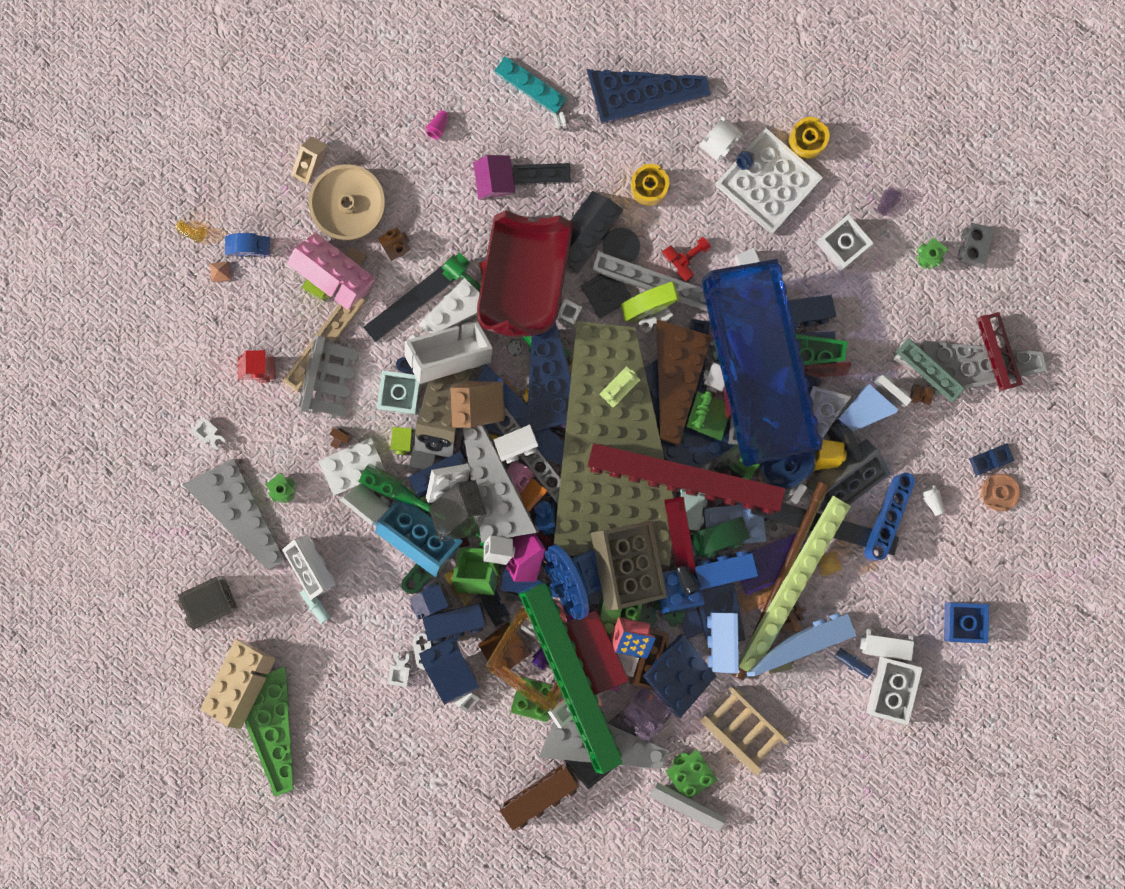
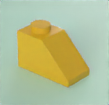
M822 439L814 449L816 454L814 470L839 467L846 460L847 451L844 450L845 443Z

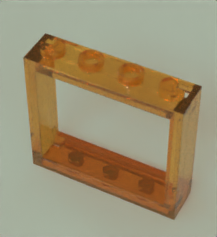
M520 608L485 665V668L544 711H553L562 696L557 681L554 682L549 693L545 696L500 663L524 620L526 619L531 623L525 608Z

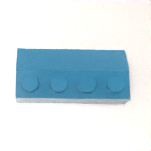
M398 500L377 521L375 530L376 534L434 577H437L448 565L462 543L461 539L419 508Z

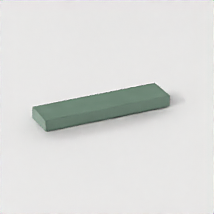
M907 338L896 350V354L951 403L966 389L910 338Z

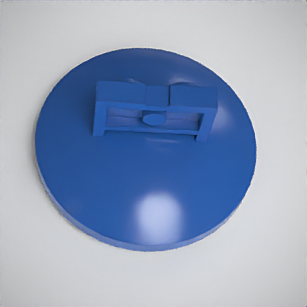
M558 545L548 547L545 551L547 565L544 566V570L547 576L551 578L552 583L550 587L554 590L553 593L559 594L564 611L568 616L572 615L574 619L578 620L587 617L589 614L588 595L602 589L594 551L589 550L571 558Z

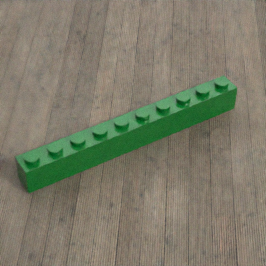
M546 583L537 584L519 593V596L595 772L605 774L623 764L621 759L622 753L615 746L613 741L614 735L606 725V716L600 711L598 706L599 700L590 688L591 681L584 674L582 669L583 663L575 653L576 647L574 642L568 637V628L559 616L560 610L557 604L553 602L550 587L546 586Z

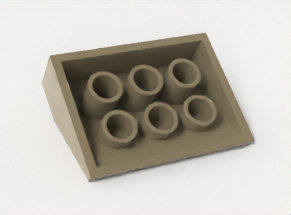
M652 520L591 532L606 610H617L667 598Z

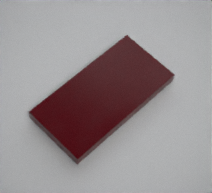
M597 609L590 611L588 616L581 620L572 619L565 622L568 628V637L575 644V653L583 663L582 669L584 674L590 679V688L595 695L629 681L628 675L618 654L615 653L612 641Z

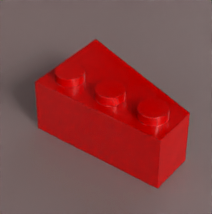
M245 350L238 357V380L259 381V383H270V380H276V357L266 350Z

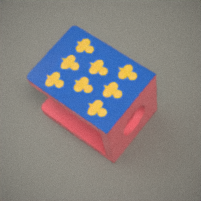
M619 617L610 637L615 653L647 658L655 641L654 636L647 635L650 624Z

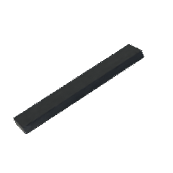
M443 265L363 327L375 343L455 281L454 279L449 281L442 274L445 271L442 269Z

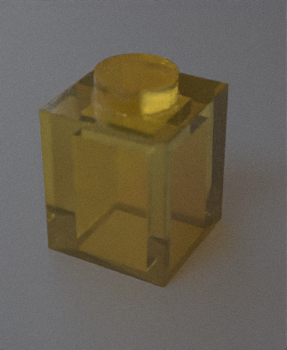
M835 551L823 554L817 566L820 576L823 577L842 570Z

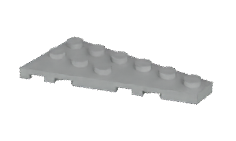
M920 341L922 350L966 389L996 383L985 346ZM1012 350L1020 377L1047 371L1043 352ZM1001 354L1005 367H1007L1008 363L1010 362L1008 356ZM1007 372L1009 379L1015 378L1013 374ZM934 388L933 396L942 395L937 389Z
M485 426L463 427L481 542H485L490 535L508 538L539 532L537 527L534 526L530 518L531 515L526 510L510 474L506 471L500 456L497 454L493 446L494 443Z
M234 458L182 484L267 570L286 561Z
M573 719L562 728H558L555 722H553L538 758L591 762ZM606 723L608 729L614 735L613 741L615 746L622 753L621 759L623 764L621 765L662 768L669 751L668 749Z

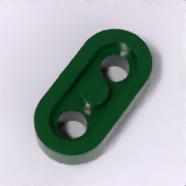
M416 563L402 580V589L408 594L417 593L432 574L428 571L422 573L421 566ZM409 581L415 582L414 588L409 587Z

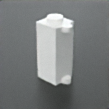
M866 629L864 638L860 640V649H862L864 654L912 661L913 635H908V640L871 635V629Z

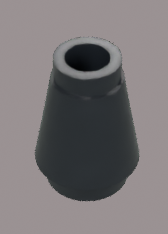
M686 565L676 570L682 592L686 596H690L700 590V583Z

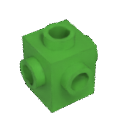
M933 237L927 244L924 242L916 251L919 254L915 259L918 260L917 263L924 269L928 268L931 270L934 266L938 268L944 261L942 256L948 249Z
M279 473L265 484L270 491L268 495L274 502H285L287 504L295 498L294 494L297 493L295 482L291 477L287 479L283 473Z

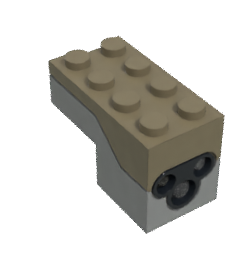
M471 370L461 371L428 381L416 422L415 450L445 457L453 455L460 427H452L450 388L470 381Z

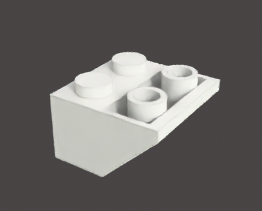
M531 425L494 439L501 461H506L507 464L518 460V455L524 453L525 456L537 452L536 448L539 447Z

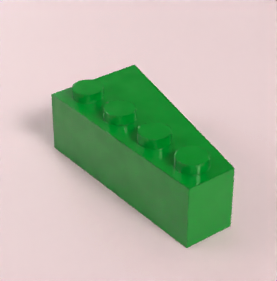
M768 331L764 369L845 361L848 341Z

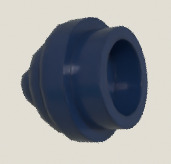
M742 151L736 157V164L740 169L749 170L754 166V153Z

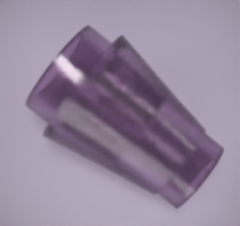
M889 186L887 190H884L876 211L886 216L901 200L902 194Z

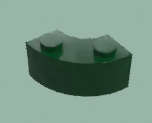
M743 516L690 534L697 555L706 554L707 557L718 554L717 550L731 545L733 548L744 545L743 541L750 539Z

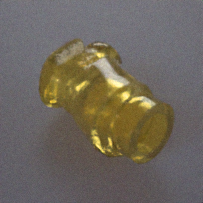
M179 220L174 227L180 235L194 240V243H200L206 238L207 229L203 226L195 229L183 220Z

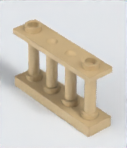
M729 686L728 690L733 694L712 716L706 717L703 714L698 720L757 776L762 771L758 767L761 764L760 761L780 740L787 744L788 741L785 739L787 734L779 727L775 729L743 698L745 694L738 687L733 689ZM739 699L746 708L726 729L721 731L716 726L718 724L717 721ZM753 713L761 721L740 743L734 744L730 740L732 733ZM767 726L774 733L773 737L754 757L751 756L749 758L744 753L746 751L745 748Z

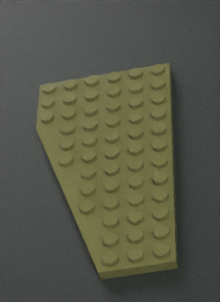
M577 321L554 545L560 546L570 556H578L589 550L594 551L591 532L652 520L660 564L670 566L672 543L664 500L673 498L672 491L667 490V486L651 487L648 486L646 481L634 483L628 481L629 477L613 478L609 476L610 473L602 471V474L590 472L591 469L587 468L593 443L665 460L635 327ZM627 366L637 374L640 381L613 408L600 393Z

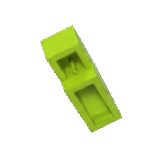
M672 281L657 286L622 303L621 308L625 322L637 323L646 316L655 315L678 301L680 298L675 282Z

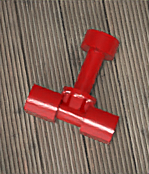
M703 236L696 241L698 245L685 255L682 252L678 254L672 245L662 251V255L670 264L673 263L678 269L677 274L684 282H688L695 275L688 267L690 265L689 260L701 251L706 253L711 249L709 242Z

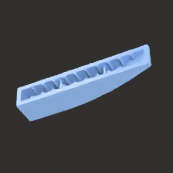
M838 612L829 615L830 619L826 621L819 619L812 622L813 626L790 636L770 650L747 672V676L759 675L855 637L856 634L849 615H841Z

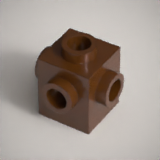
M398 227L387 231L378 238L391 261L411 250L407 244L410 242L405 231L401 233Z

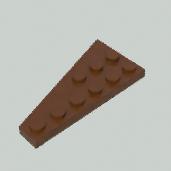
M657 319L660 440L679 445L712 336Z

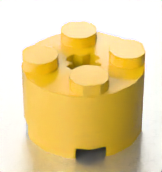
M816 117L802 118L795 124L789 134L788 143L790 149L801 159L809 160L816 158L823 152L829 142L830 134L828 127ZM806 136H809V139H812V140H811V141H808V139H806L805 137H806Z
M642 165L633 173L630 185L631 194L635 201L646 206H653L662 202L668 191L669 176L659 165ZM648 182H652V185L654 186H652V188H648L646 185L648 184Z

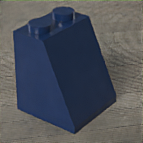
M455 637L419 653L424 669L444 705L480 689L468 657Z

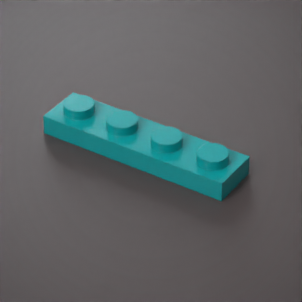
M504 56L494 70V73L553 114H557L567 101L566 97L506 56Z

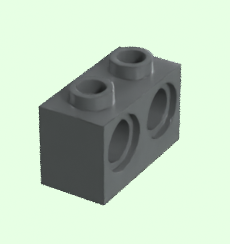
M971 223L964 228L962 238L964 239L963 246H960L958 250L959 263L979 268L986 265L994 231L993 227ZM973 232L980 234V240H976L973 237ZM969 250H973L976 253V258L969 256Z

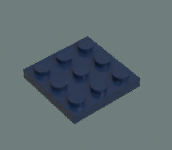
M679 634L643 677L674 715L681 718L716 678V675L684 635Z

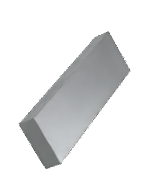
M656 783L649 797L716 831L723 827L727 819L723 815L660 783Z

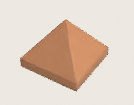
M229 261L210 263L212 283L231 281Z

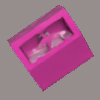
M536 533L515 536L512 538L515 554L505 566L514 582L536 581L541 570L542 559L545 556V547Z

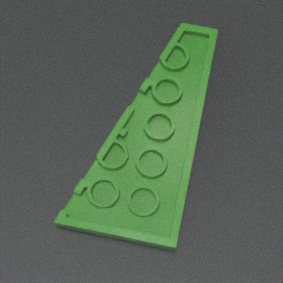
M286 666L263 675L266 680L245 720V725L275 797L294 789Z

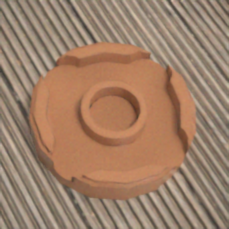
M998 473L989 476L981 487L983 503L994 511H1007L1018 503L1020 487L1016 480L1007 474Z

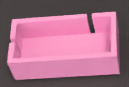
M316 232L308 237L306 241L295 247L287 263L330 297L334 295L338 285L341 283L342 286L334 300L347 310L368 294L376 279Z

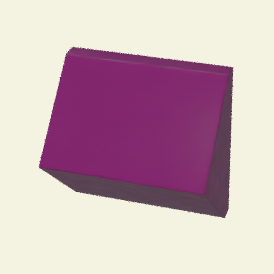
M486 155L473 162L479 200L516 193L510 155Z

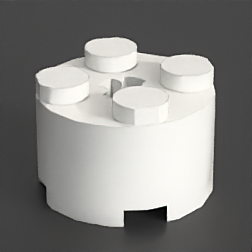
M722 116L699 144V147L713 159L720 162L743 133Z

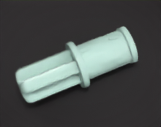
M305 589L301 591V596L310 607L309 611L312 610L320 624L331 618L322 606V601H319L317 597L310 600Z

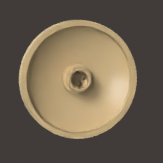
M351 164L334 166L323 172L312 185L308 200L310 215L316 226L327 236L340 241H355L372 233L383 218L386 204L384 191L377 178L368 170Z

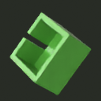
M460 547L452 577V583L457 593L494 595L498 582L496 576L499 577L502 564L484 561V549Z

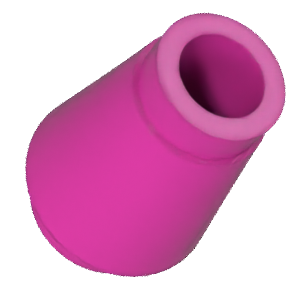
M440 110L426 126L427 130L425 133L435 140L442 137L449 114Z

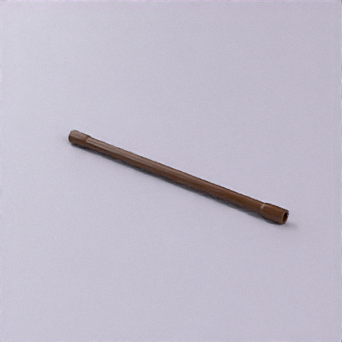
M819 481L811 503L754 632L797 559L820 504L826 496L830 486ZM739 668V673H734L733 676L744 680L747 671Z

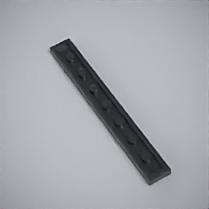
M782 502L780 511L774 512V515L763 513V509L756 507L755 510L750 511V514L799 528L807 509ZM816 513L809 531H813L822 514ZM843 520L833 538L866 547L872 529ZM881 532V537L883 539L885 538V533ZM895 536L889 555H895L899 540L898 536Z

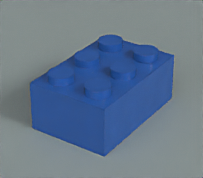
M749 550L736 553L737 557L730 558V555L717 557V562L712 563L711 559L698 562L699 566H696L695 570L698 582L700 583V590L759 576L754 553L749 554Z

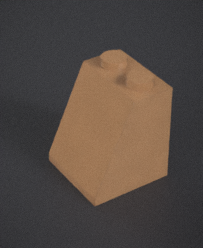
M466 381L450 388L452 427L471 428L505 420L503 382Z

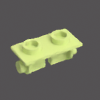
M626 366L600 395L614 408L640 379L633 370Z

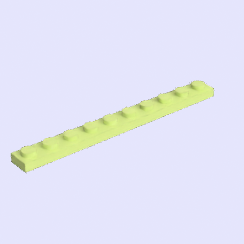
M832 496L738 660L739 668L748 672L767 654L849 511L850 505Z

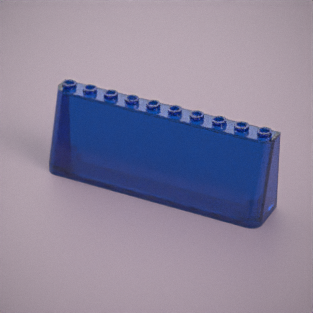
M778 259L711 270L702 278L704 298L741 459L745 467L822 450L823 444L822 437L817 429L818 420L813 412L814 403L808 391L809 381L804 374L805 364L800 356V343L795 335L796 325L791 318V305L787 301V287L782 280L783 271Z

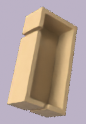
M235 639L200 710L214 717L227 727L242 729L266 680L264 676L255 675L253 672L269 674L276 658L249 642Z

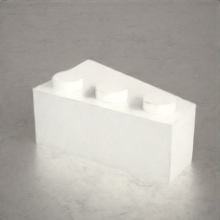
M464 278L424 318L425 323L434 332L459 326L477 316L480 292Z

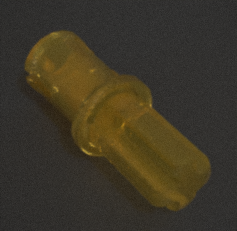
M452 569L443 576L463 606H467L473 599L469 593H457L452 583L454 569Z

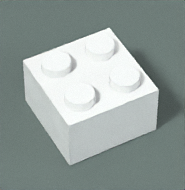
M848 214L819 238L816 244L841 272L866 251L873 242Z

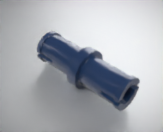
M842 648L834 656L835 659L847 665L849 670L856 671L866 679L870 677L874 670L860 661L859 657L852 656Z

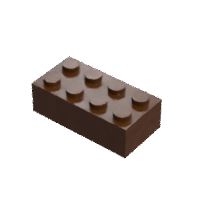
M565 762L502 803L499 811L512 831L516 828L521 830L528 825L527 822L531 818L537 819L544 814V810L549 806L552 809L561 803L560 800L563 797L567 796L569 798L577 793V788L579 787L578 780Z

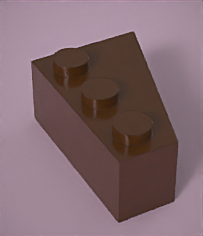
M650 628L647 635L654 636L655 641L647 658L637 657L639 658L630 683L655 691L643 675L669 647V634Z

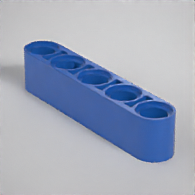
M906 472L896 475L890 482L864 550L865 557L869 561L883 560L889 553L915 484V479L910 473ZM901 478L904 479L905 486L901 484ZM894 496H897L898 504L894 501ZM888 513H890L892 516L891 521L887 517ZM881 530L885 533L884 539L881 537ZM874 548H877L878 556L874 554Z

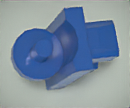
M543 500L535 504V526L538 530H542L544 535L555 533L557 506L555 500L550 503Z

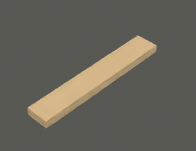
M362 298L349 310L339 304L316 336L325 337V342L328 339L334 340L333 344H335L366 300ZM313 340L282 380L297 392L303 387ZM323 353L321 355V361L324 359L325 354Z

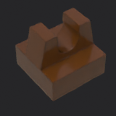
M338 426L333 427L329 434L334 437L330 446L338 449L343 443H349L354 435Z

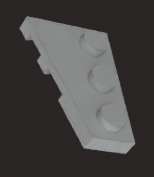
M813 386L797 443L816 448L851 396Z

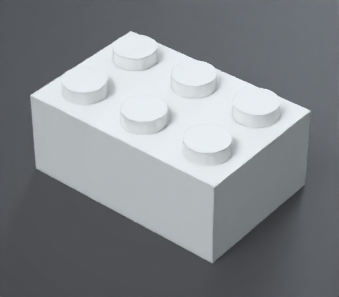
M880 656L866 713L908 725L922 668Z

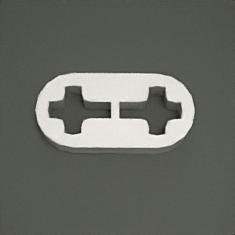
M419 633L413 640L417 666L425 670L423 663H420L419 653L431 648L432 642L428 641L425 643V650H422L421 644H417V641L420 640V636H423L424 639H427L426 633Z

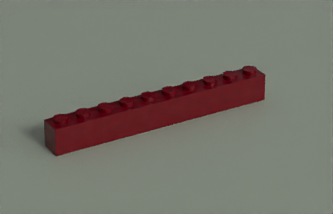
M595 443L591 446L587 468H590L592 473L602 474L603 471L610 473L609 476L613 478L629 477L628 481L640 483V481H646L648 486L659 488L660 485L667 486L669 491L678 492L680 489L686 491V495L697 497L698 494L705 495V499L717 501L718 498L725 500L724 503L728 505L744 504L743 508L755 510V507L761 508L763 513L774 515V512L780 511L785 488Z

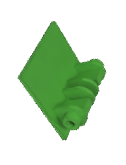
M697 391L686 427L721 441L728 421L724 415V401L712 397L713 394L711 392H705L704 394Z
M519 677L510 713L548 723L550 716L548 712L552 708L557 686Z

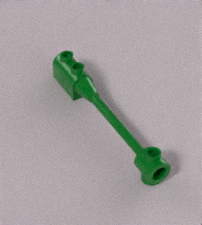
M461 253L453 254L443 265L442 269L445 271L442 274L449 281L452 279L457 281L460 277L462 279L465 278L480 292L481 285L466 272L470 262ZM532 336L523 337L528 344L527 346L530 347L528 352L531 354ZM562 345L565 358L567 359L571 352Z
M370 463L364 469L359 483L392 500L395 499L408 504H414L481 539L479 529L421 500L402 485L403 480ZM480 542L479 545L484 547L485 542Z

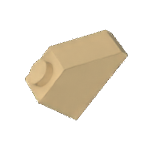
M311 136L301 145L291 175L309 184L324 159L328 145Z

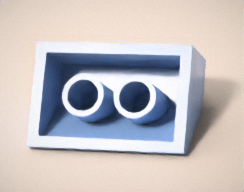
M711 612V616H707V627L711 628V636L707 638L708 648H711V656H708V667H711L713 672L739 673L738 613Z

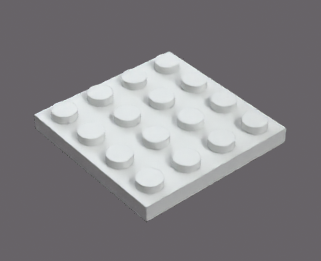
M765 128L745 150L755 154L754 166L749 170H742L735 161L716 182L715 186L772 235L823 177Z

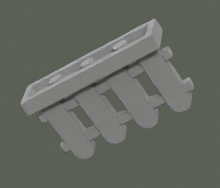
M314 336L297 411L308 412L310 409L312 410L311 414L315 415L319 411L331 414L330 418L336 419V416H343L346 413L345 406L339 404L340 397L346 398L350 395V389L347 386H343L345 379H351L355 374L354 370L348 367V362L359 357L358 351L352 349V344H347L344 347L333 344L334 340L328 339L325 342V337ZM322 353L325 354L323 361L320 360ZM330 355L343 358L342 366L329 363ZM317 372H320L319 380L316 379ZM326 374L339 377L338 384L324 381ZM313 391H316L315 398H312ZM321 393L334 395V402L320 400Z

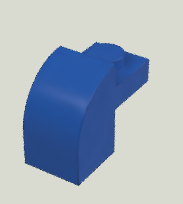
M256 233L225 236V255L237 257L247 255L270 256V237L259 236Z

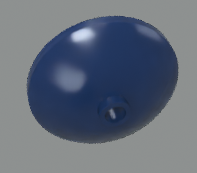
M797 441L792 451L772 445L761 462V476L767 484L782 487L785 490L797 487L807 480L813 472L816 464L815 451L813 447L797 443Z

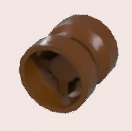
M913 384L910 392V402H922L924 405H931L934 394L933 386L921 387L919 384Z

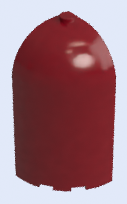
M507 210L494 215L477 304L478 322L484 329L506 336L528 337L542 334L553 327L560 309L573 222L560 215L550 218H539L538 221L533 222L528 221V217L520 216Z

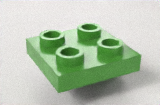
M698 749L690 755L687 753L677 755L673 760L674 765L665 771L679 793L689 799L717 781L716 776Z

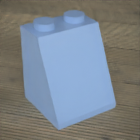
M868 384L854 396L835 421L851 429L853 432L896 413L898 409Z

